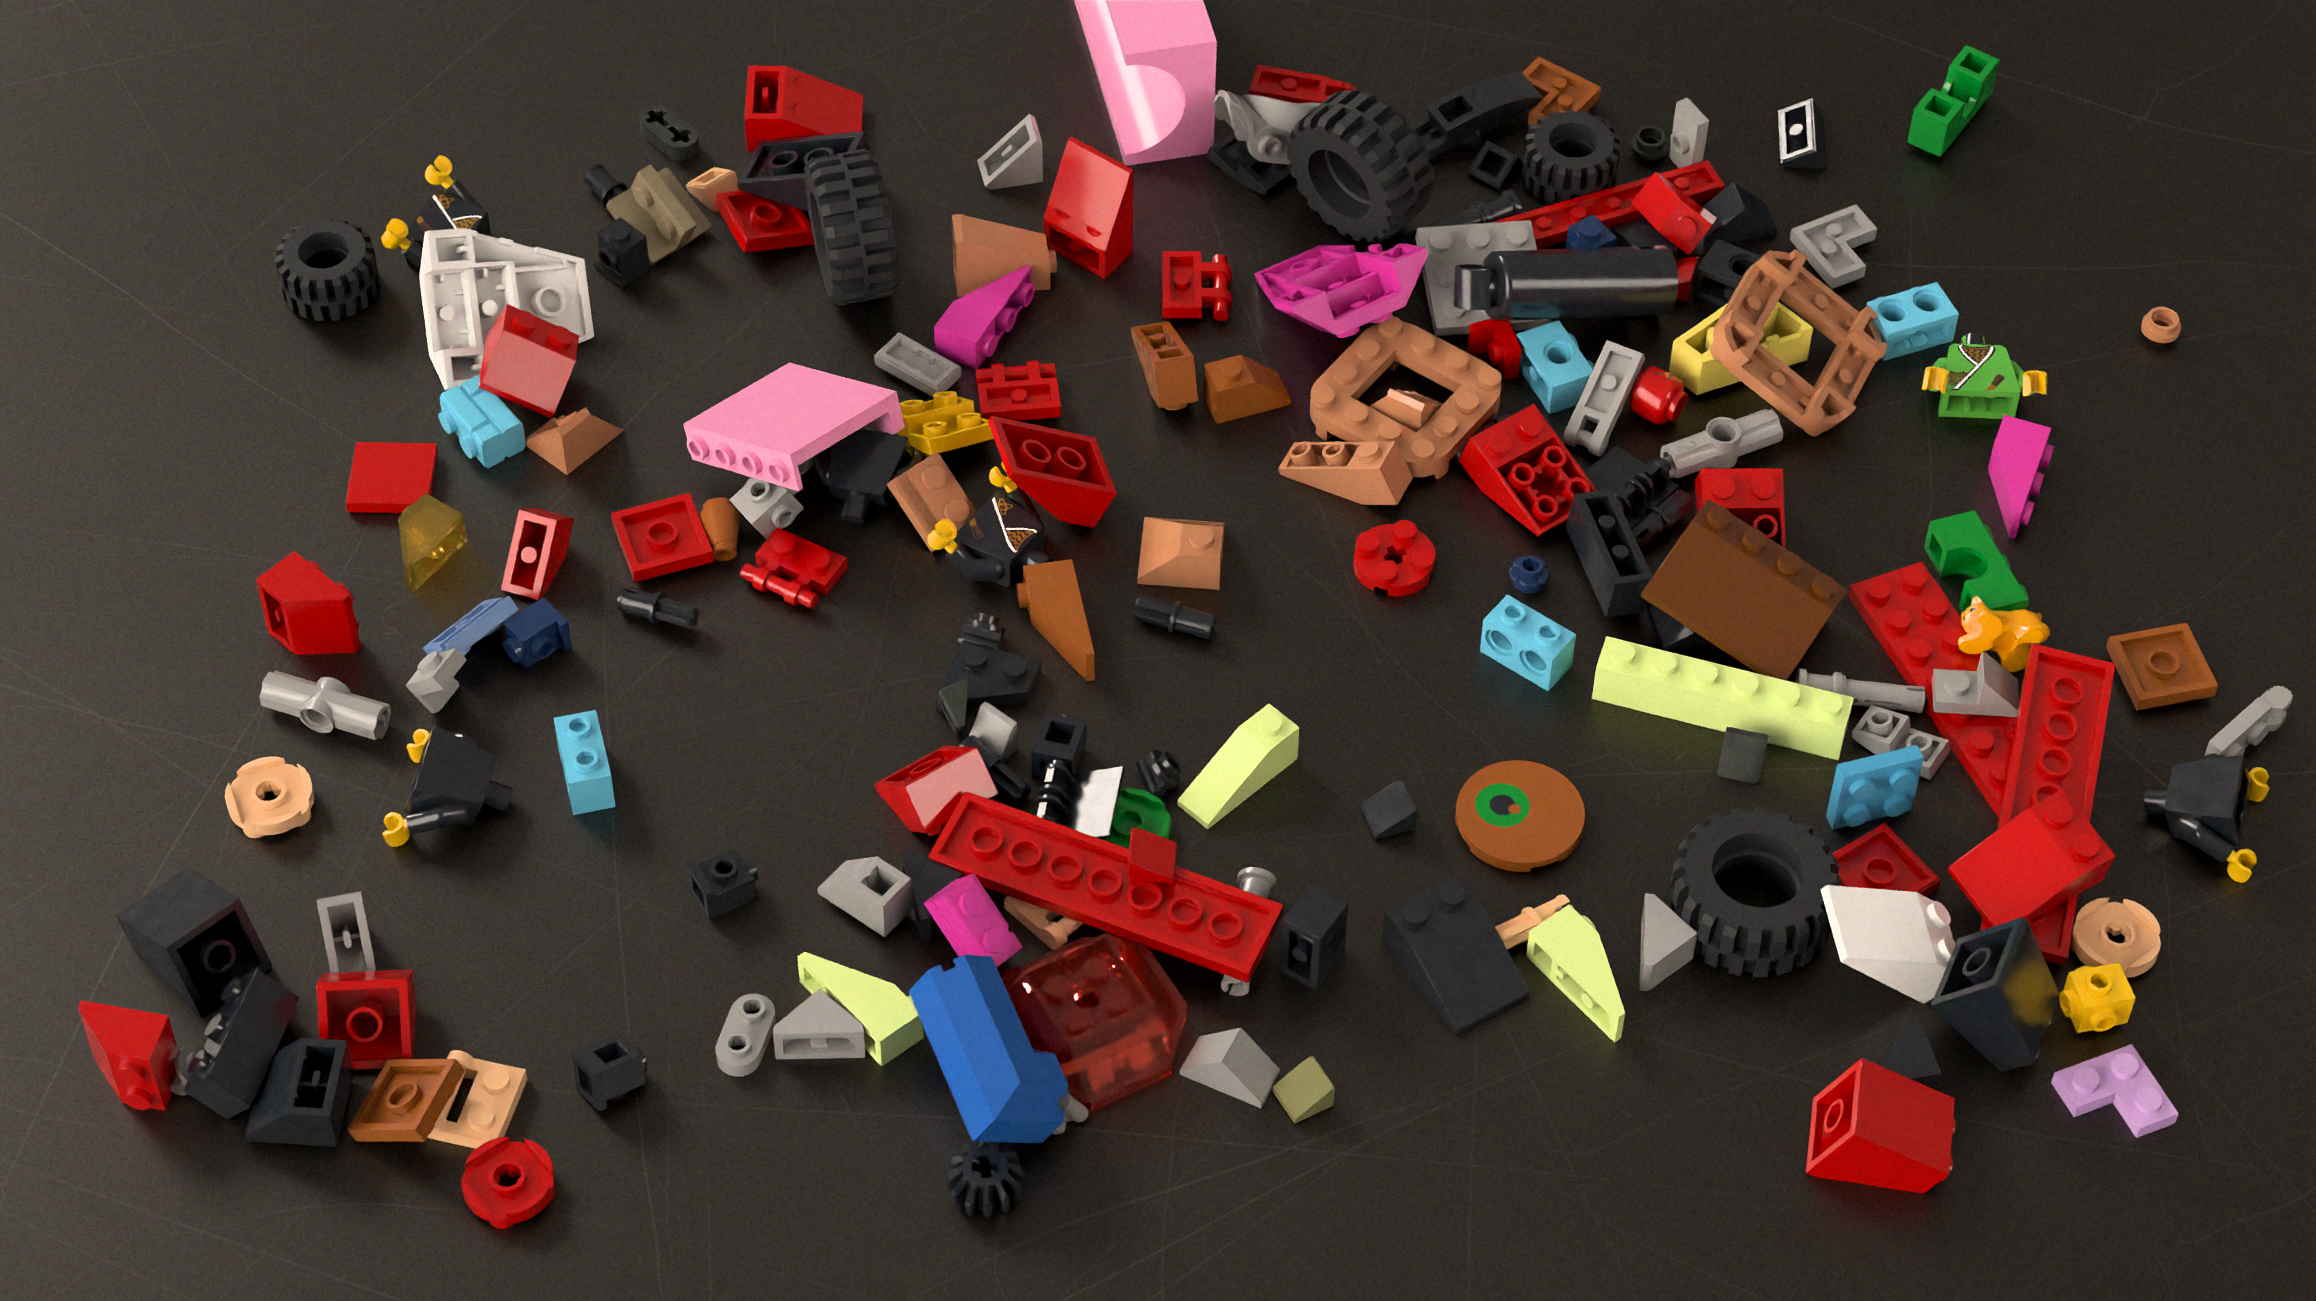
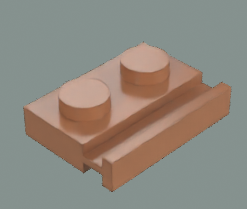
M938 451L887 483V486L931 552L935 549L929 546L927 538L934 529L936 530L935 525L941 519L952 521L958 531L977 512Z

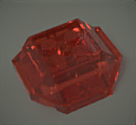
M1104 933L1095 938L1082 937L1005 972L1002 981L1032 1048L1056 1055L1068 1082L1067 1093L1083 1104L1088 1111H1096L1171 1075L1175 1054L1187 1017V1003L1147 946L1128 939H1121L1109 933Z

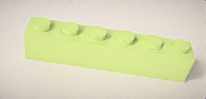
M1606 636L1596 666L1592 699L1722 732H1726L1727 727H1733L1769 735L1767 743L1834 760H1839L1854 697Z

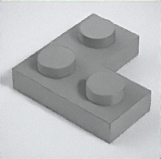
M1855 204L1791 229L1790 241L1800 252L1808 256L1806 260L1828 286L1834 289L1864 277L1866 265L1852 248L1875 240L1877 228Z

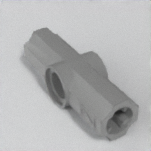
M1764 409L1736 420L1728 417H1718L1709 421L1706 431L1662 446L1660 456L1671 465V470L1669 471L1671 479H1679L1709 467L1712 469H1730L1736 464L1739 456L1782 441L1783 430L1780 425V419L1773 409Z
M279 671L268 672L262 682V689L259 695L261 706L297 716L311 730L324 734L330 733L334 728L373 740L377 738L382 739L388 730L389 719L392 714L390 704L353 694L345 684L331 677H321L316 683Z

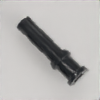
M1508 189L1503 191L1500 197L1486 202L1483 200L1475 201L1469 210L1424 227L1490 223L1521 214L1523 211L1516 193ZM1417 229L1407 232L1408 244L1417 246L1415 238Z

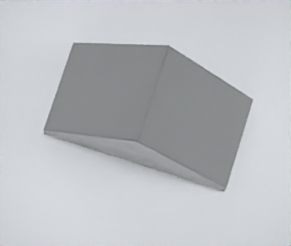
M1028 114L977 160L986 188L993 190L1043 182L1042 140L1034 116Z
M361 891L317 899L330 972L376 971L369 925Z
M1646 893L1641 916L1639 991L1651 990L1691 961L1694 956L1698 934L1656 895Z
M820 989L773 1027L776 1060L865 1058L864 1025Z
M1242 1028L1199 1036L1180 1069V1075L1262 1108L1272 1087L1280 1076V1069Z

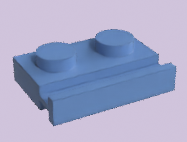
M506 596L504 599L500 597L484 600L424 646L423 649L428 655L433 651L441 653L456 648L464 656L470 651L474 643L502 626V622L519 609L510 596Z

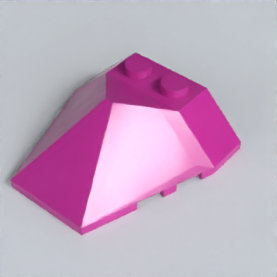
M1371 244L1368 246L1369 252H1356L1354 245H1322L1254 273L1257 283L1276 309L1320 331L1343 338L1358 333L1360 331L1359 326L1368 322L1379 323L1393 317L1392 312L1405 307L1428 253L1425 247L1411 244H1397L1394 248L1387 251H1382L1381 244Z

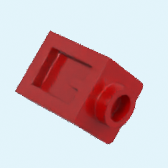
M1487 319L1471 323L1467 346L1470 355L1489 353L1492 365H1498L1504 380L1519 377L1522 350L1510 321Z

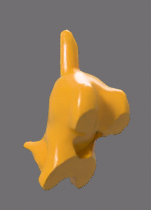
M1975 596L1972 599L1971 606L1962 612V626L1967 634L1959 638L1958 646L1960 650L1967 654H1978L1988 650L1994 651L2000 657L2002 667L2008 672H2017L2026 668L2028 651L2032 643L2044 642L2050 635V629L2042 622L2041 613H2034L2026 609L2013 611L1991 610L1987 608L1978 596Z

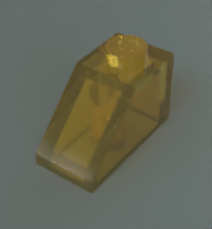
M426 493L414 504L407 506L398 518L407 587L413 592L467 542L463 514Z

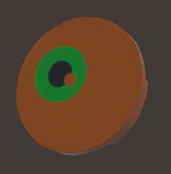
M1509 760L1486 766L1473 774L1465 782L1457 798L1455 822L1463 839L1470 846V852L1480 860L1503 870L1531 872V868L1548 865L1557 860L1562 862L1575 850L1583 834L1585 809L1576 787L1558 771L1536 762Z

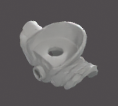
M1220 90L1214 96L1213 107L1216 118L1218 120H1225L1232 126L1236 139L1238 141H1246L1249 153L1257 161L1290 165L1291 161L1287 159V148L1291 130L1321 103L1297 104L1257 95H1243L1240 97L1231 92Z

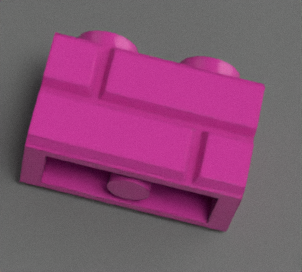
M975 874L954 880L924 903L959 957L963 955L992 956L996 967H998L1022 948L1015 934L1008 931L1009 925Z

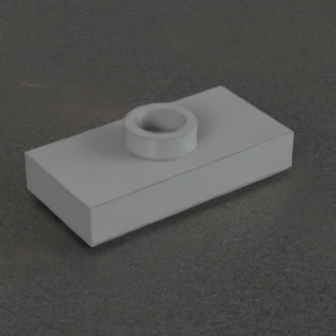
M1688 98L1676 102L1673 130L1670 136L1669 158L1678 168L1703 162L1709 120Z
M899 332L874 355L876 366L931 397L935 393L947 391L961 377V366Z

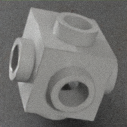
M752 477L730 499L733 505L766 539H768L776 527L782 529L791 524L795 516L804 509L794 497L798 491Z

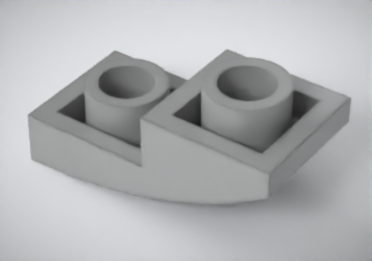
M1874 705L1869 707L1852 731V738L1875 755L1918 745L1924 757L1920 776L1930 780L1950 752L1949 740L1911 729L1909 716Z

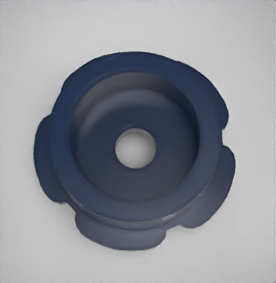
M1528 555L1518 557L1513 561V567L1510 568L1509 575L1513 585L1519 591L1535 593L1540 591L1549 580L1550 571L1546 569L1547 563L1543 559Z

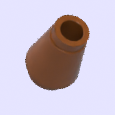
M717 497L710 499L703 504V510L699 517L713 550V558L718 561H728L737 555L740 511L729 498Z

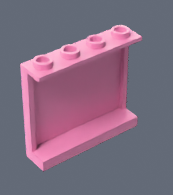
M793 363L782 366L683 424L687 437L686 444L692 460L796 491L803 489L798 465L865 426L890 434H895L905 428L897 391Z

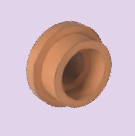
M2155 307L2143 317L2141 331L2148 339L2154 342L2169 343L2178 338L2181 331V323L2177 313L2172 309Z

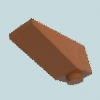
M1166 321L1131 327V335L1151 396L1159 408L1179 410L1185 408L1187 403L1198 402L1194 356L1170 322Z
M1072 559L1023 566V583L1017 584L1020 608L1027 607L1030 623L1086 681L1095 680V653Z

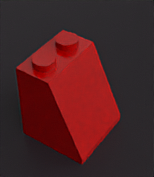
M1861 1058L1813 1098L1806 1174L1813 1177L1924 1194L1938 1182L1944 1181L1952 1170L1953 1157L1950 1155L1952 1136L1956 1128V1120L1953 1118L1955 1098Z

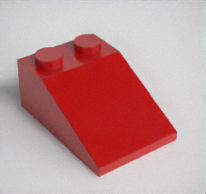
M991 416L988 423L1009 479L1059 521L1071 525L1077 524L1094 528L1117 495L1096 438Z
M2061 789L2024 810L1950 865L1947 872L1991 928L2020 917L2030 922L2104 880L2116 856L2066 792Z

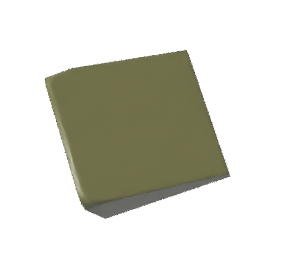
M1313 1056L1301 1062L1272 1087L1273 1093L1294 1124L1334 1106L1335 1088Z

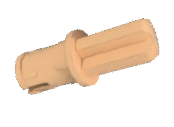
M1561 894L1534 909L1525 907L1522 909L1521 915L1495 926L1506 949L1508 950L1527 941L1531 929L1557 913L1556 911L1561 910L1562 906L1569 903L1570 900Z

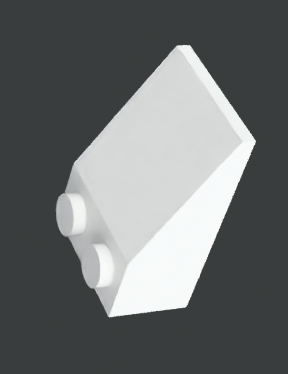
M1827 885L1821 889L1842 963L1923 1004L1935 997L1956 945L1949 926L1951 923L1950 915L1940 902H1934L1917 892L1833 885Z

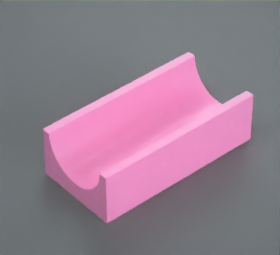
M1074 0L1124 164L1128 166L1207 154L1210 147L1214 145L1215 114L1213 103L1216 85L1217 40L1204 1Z

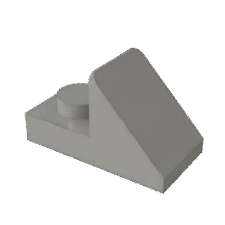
M1981 652L1977 671L1934 669L1932 676L1934 712L2017 717L2019 708L2018 679L1987 653Z

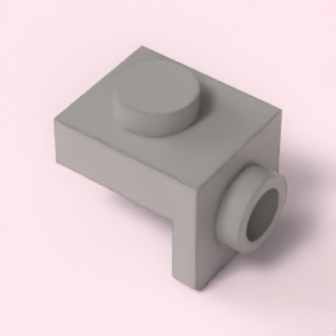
M456 648L441 653L433 651L423 658L417 667L418 670L405 686L431 713H437L458 689L459 683L454 676L467 659Z

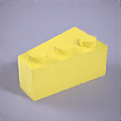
M1778 301L1761 330L1764 335L1759 344L1787 366L1806 361L1808 359L1813 327ZM1727 304L1673 341L1669 373L1683 380L1684 386L1696 395L1740 382L1721 362L1716 361L1710 353L1714 327Z

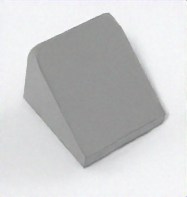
M984 702L980 706L969 736H977L992 752L998 756L1003 755L1008 759L1018 750L1017 722L991 704Z

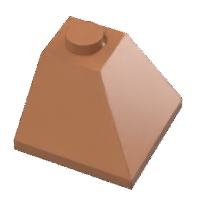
M1144 517L1137 584L1219 590L1225 522Z

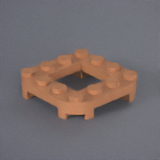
M1796 249L1790 254L1769 250L1745 272L1718 319L1713 331V343L1710 345V353L1716 361L1721 362L1729 372L1790 421L1804 429L1807 434L1818 436L1822 432L1831 430L1856 409L1853 403L1875 362L1885 355L1887 343L1881 342L1880 333L1873 322L1879 317L1869 305L1858 312L1802 267L1808 256ZM1779 299L1836 344L1814 387L1759 344L1764 335L1761 330Z
M1393 316L1366 329L1317 379L1311 389L1310 416L1316 426V434L1326 442L1333 435L1346 442L1396 441L1413 477L1434 475L1436 479H1439L1448 472L1449 461L1456 454V451L1465 445L1473 433L1486 421L1494 423L1493 420L1497 418L1499 411L1502 376L1498 370L1492 368L1484 361L1413 324L1402 322L1398 317ZM1402 364L1454 393L1418 432H1415L1357 400L1387 368L1395 371Z

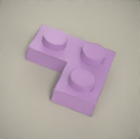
M2132 1044L2054 1072L2051 1081L2073 1117L2113 1103L2136 1138L2175 1124L2179 1114Z

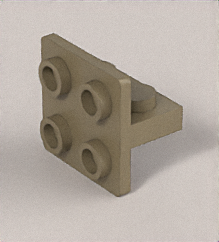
M651 164L638 171L630 189L609 200L606 205L615 220L622 217L646 236L650 265L657 263L707 233L711 228V223L668 168L656 172Z

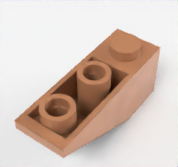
M1396 441L1294 442L1278 468L1280 475L1362 505H1397L1413 479Z

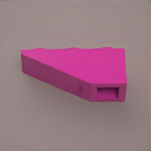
M1025 265L953 301L934 327L935 353L970 368L978 369L986 357H991L994 354L998 340L1005 331L1009 332L1012 329L1023 306L1027 307L1032 301L1035 292V285L1032 284V267Z
M2004 415L1994 442L1988 471L2008 536L2015 539L2020 524L2027 526L2029 524L2035 502L2029 501L2030 495L2035 497L2039 495L2045 475L2039 473L2040 467L2048 469L2054 446L2047 444L2051 431L2050 427Z

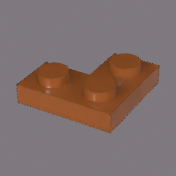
M1539 56L1522 72L1542 95V101L1529 113L1528 125L1530 126L1537 124V119L1540 117H1550V113L1555 111L1565 113V110H1574V112L1579 113L1582 111L1587 112L1600 99V86Z

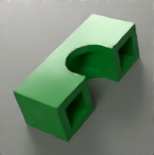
M1966 45L1949 65L1947 77L1941 91L1931 88L1914 108L1907 142L1941 157L1992 94L1999 59Z
M1975 510L1930 521L1924 549L1939 575L1945 577L1953 574H1964L1974 578L1964 582L1958 607L1961 613L1971 606L1972 599L1975 596H1978L1987 608L1995 611L2022 610L2028 607L2029 598L2025 587L2022 584H2018L2011 572L2008 558L1999 552L1993 542L1990 528L1982 523Z

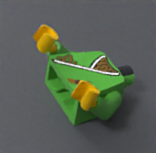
M1969 333L1962 337L1961 344L1949 346L1947 357L1939 358L1932 367L1925 368L1922 390L1941 391L1938 410L1939 417L2003 419L2004 415L2015 418L2020 394H2023V396H2030L2034 393L2047 394V373L2038 370L2024 372L2015 361L2010 360L2005 347L2002 345H1985L1983 335Z

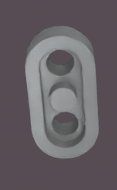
M747 994L741 996L733 1003L716 1043L717 1064L724 1073L737 1077L745 1076L754 1072L760 1065L773 1033V1027L776 1025L775 1008L770 999L760 994ZM750 1011H758L756 1014H747ZM737 1045L744 1047L741 1050L732 1049L734 1046Z

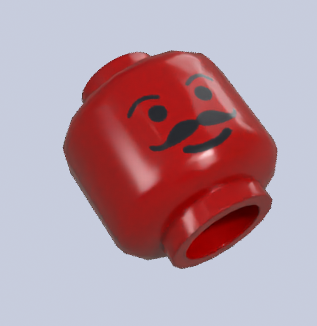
M1650 366L1641 374H1638L1629 393V408L1633 413L1655 424L1662 425L1668 420L1675 421L1679 417L1687 402L1688 393L1684 392L1683 380L1658 367Z

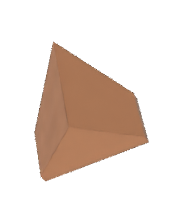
M1390 388L1387 396L1369 407L1418 432L1443 404L1415 391L1409 392L1406 390L1404 392L1399 389L1396 391Z
M584 408L578 413L574 411L567 417L561 415L558 419L555 417L551 418L525 438L529 449L568 475L624 430L591 415L588 409Z

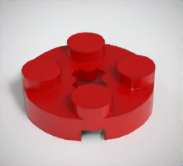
M1399 520L1395 524L1376 526L1367 532L1359 534L1356 539L1354 552V572L1358 580L1366 588L1374 592L1375 587L1388 590V596H1407L1420 591L1428 584L1430 575L1434 572L1436 552L1430 539L1418 531L1417 526L1413 522ZM1389 556L1402 558L1399 564H1396L1393 560L1386 561L1385 559Z
M509 1137L495 1138L477 1147L469 1155L465 1163L466 1170L462 1178V1190L465 1201L474 1214L490 1221L491 1225L495 1228L507 1229L514 1225V1223L532 1218L543 1210L555 1196L552 1161L548 1153L534 1141L524 1139L525 1143L518 1141L510 1142ZM504 1174L510 1178L517 1175L520 1177L516 1180V1184L512 1186H500V1177Z

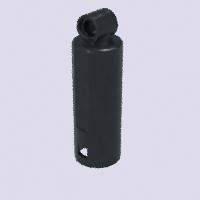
M1665 245L1492 251L1485 257L1483 264H1460L1455 266L1453 306L1466 310H1485L1488 317L1498 321L1666 315L1672 310L1677 298L1678 270L1671 250Z

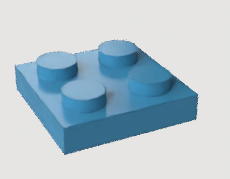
M1918 745L1837 764L1826 818L1832 830L1845 826H1859L1866 821L1885 816L1896 817L1912 810L1924 760Z

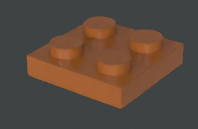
M2187 622L2110 636L2108 638L2106 648L2113 663H2116L2115 667L2136 711L2216 695L2218 684Z
M388 1059L347 1131L356 1141L425 1142L446 1103L453 1095L455 1087L465 1072L464 1068L456 1059Z

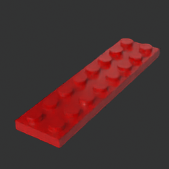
M1922 561L1850 585L1848 591L1849 599L1908 686L1925 687V711L1944 739L1949 740L1950 748L1999 818L2017 717L1937 713L1933 711L1932 676L1934 669L1977 671L1981 653L1967 654L1960 650L1958 646L1959 638L1967 634L1962 626V618Z
M2032 643L2027 656L1997 830L2030 806L2061 789L2066 792L2090 823L2116 663ZM2078 895L2029 922L2045 961L2060 965L2065 964L2069 953ZM1983 917L1980 931L1990 928Z
M968 791L964 792L927 857L932 861L962 873V877L975 874L981 885L988 889L1249 983L1284 915V905L1177 866H1175L1173 883L1130 881L1128 870L1129 849Z

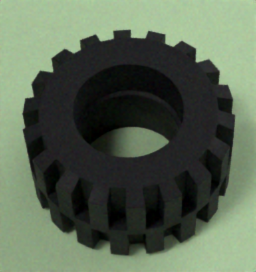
M1565 110V113L1555 111L1550 113V117L1542 116L1537 119V124H1532L1528 134H1526L1522 177L1525 179L1526 188L1533 190V196L1538 200L1545 199L1546 204L1553 205L1615 187L1621 151L1620 137L1614 133L1615 128L1611 124H1604V119L1598 115L1592 117L1590 112L1585 111L1581 113H1576L1574 110Z
M323 218V221L320 222L315 220L308 221L307 225L303 227L298 225L292 229L293 234H286L281 239L282 244L276 248L277 257H275L283 299L285 302H288V307L293 312L299 311V315L305 318L314 316V319L317 321H323L325 318H331L332 321L340 320V316L347 315L350 317L356 314L357 309H365L369 305L368 300H373L377 295L376 288H379L380 280L374 246L369 234L362 232V227L359 225H349V222L343 219L332 221V218Z

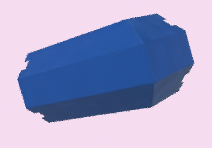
M963 955L953 959L955 968L944 972L942 966L938 965L929 969L909 990V993L973 1142L1043 1143L1063 1123L1064 1110L1058 1109L1059 1098L1067 1096L1068 1082L1054 1053L1037 1051L1038 1049L1032 1048L992 956Z

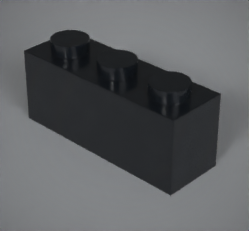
M1613 489L1574 494L1565 528L1605 616L1611 617L1644 612L1647 600L1640 595L1653 575Z
M258 969L241 978L235 977L232 979L222 993L221 999L225 1002L220 1013L210 1021L204 1035L208 1039L203 1049L194 1056L188 1066L187 1072L191 1075L183 1091L226 1119L251 1107L300 997Z

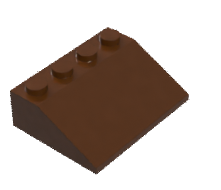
M1708 499L1640 596L1758 674L1787 681L1848 589L1837 583L1832 577L1825 575L1802 560L1795 553L1788 551L1765 536L1760 530L1754 529L1734 516L1726 508Z

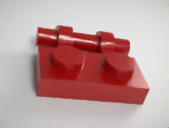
M1162 251L1163 318H1202V307H1210L1216 320H1227L1229 318V310L1233 305L1232 292L1228 289V285L1232 281V269L1228 265L1227 256L1217 254L1213 257L1212 262H1201V251ZM1202 282H1210L1213 288H1202Z
M1038 360L1026 361V365L1003 367V363L991 364V368L975 369L981 418L989 420L991 416L1020 421L1061 417V404L1054 363L1039 364Z
M776 527L755 554L756 565L760 567L758 568L746 563L741 569L740 578L751 582L752 587L766 593L770 590L783 596L784 602L797 607L801 604L813 609L818 603L819 594L811 590L827 595L846 571L847 557ZM780 576H783V577H785V578H787V579H789V580H792V581L789 582V581H787V580H785V579H783V578H780Z

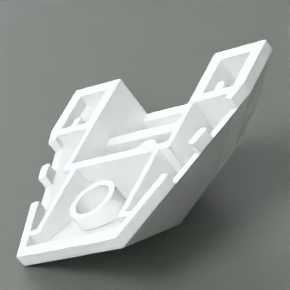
M467 228L426 231L419 280L429 356L444 389L449 390L455 386L461 387L463 382L477 375L480 377L486 335L507 304L520 310L528 311L538 318L564 327L570 332L579 335L578 344L594 337L584 259L540 247L533 248L514 243L513 240L502 237L498 239L477 233L478 231Z

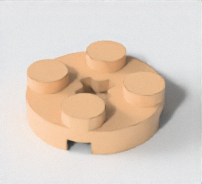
M263 757L248 762L237 771L238 777L232 782L231 787L230 783L226 787L225 800L229 815L233 822L241 827L245 835L250 838H261L264 835L284 833L295 827L305 825L311 818V808L314 803L311 778L304 767L297 764V767L286 764L284 758ZM268 791H273L274 795H279L274 800H263L265 798L264 793Z
M2110 897L2095 899L2082 907L2076 916L2070 947L2084 965L2097 967L2119 962L2126 978L2139 976L2154 965L2161 946L2159 937L2161 929L2157 919L2148 909L2135 901L2127 899L2123 900V904L2117 902L2108 903ZM2107 933L2113 936L2124 935L2123 943L2111 941Z

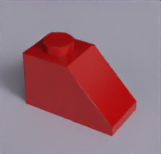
M1656 171L1631 202L1660 234L1688 255L1716 220L1715 216Z
M540 508L519 510L501 590L536 600L543 598L566 557L574 518Z

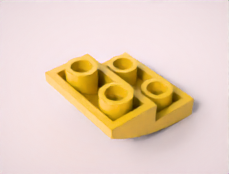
M955 391L935 393L933 400L925 402L922 400H907L900 403L905 428L898 431L897 434L908 437L911 446L928 455H932L937 451L938 453H943L994 439L988 420L981 418L980 413H975L973 400L959 397Z

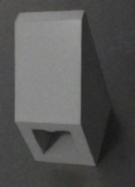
M878 856L845 861L817 888L819 895L884 937L913 910L911 878Z

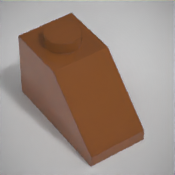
M1242 354L1204 364L1203 397L1216 424L1291 405V398L1278 372Z

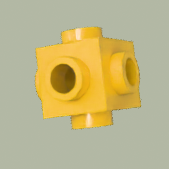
M2117 962L2097 967L2083 966L2069 972L2064 990L2060 992L2059 1000L2065 1017L2071 1018L2077 1033L2091 1030L2101 1032L2116 1025L2128 1023L2135 995L2120 963Z

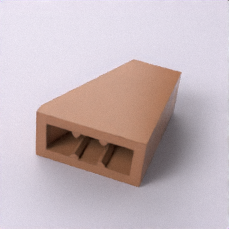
M961 214L952 215L953 267L957 297H963L1025 265L1032 267V284L1035 285V291L1050 289V273H1057L1055 249L1048 250L1045 234Z

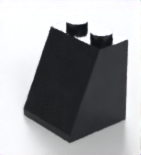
M189 867L116 915L132 949L200 1017L223 1002L221 999L222 993L232 979L235 977L241 978L255 969L264 973L273 967L239 897Z
M2020 917L1959 938L1931 1006L2000 1072H2004L2021 1066H2028L2037 1059L2047 1027L2053 1020V1011L2060 994L2029 922Z

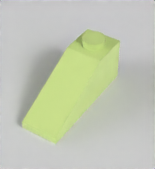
M1267 704L1236 729L1180 796L1177 805L1208 830L1298 759L1299 727L1272 705Z
M1567 905L1529 931L1526 957L1613 1042H1616L1622 1037L1625 1010L1600 935L1588 917L1581 916L1570 905Z
M807 952L797 956L800 983L811 994L820 989L864 1025L865 1050L881 1066L924 1038L923 1026L914 1008L911 996H906L895 984Z

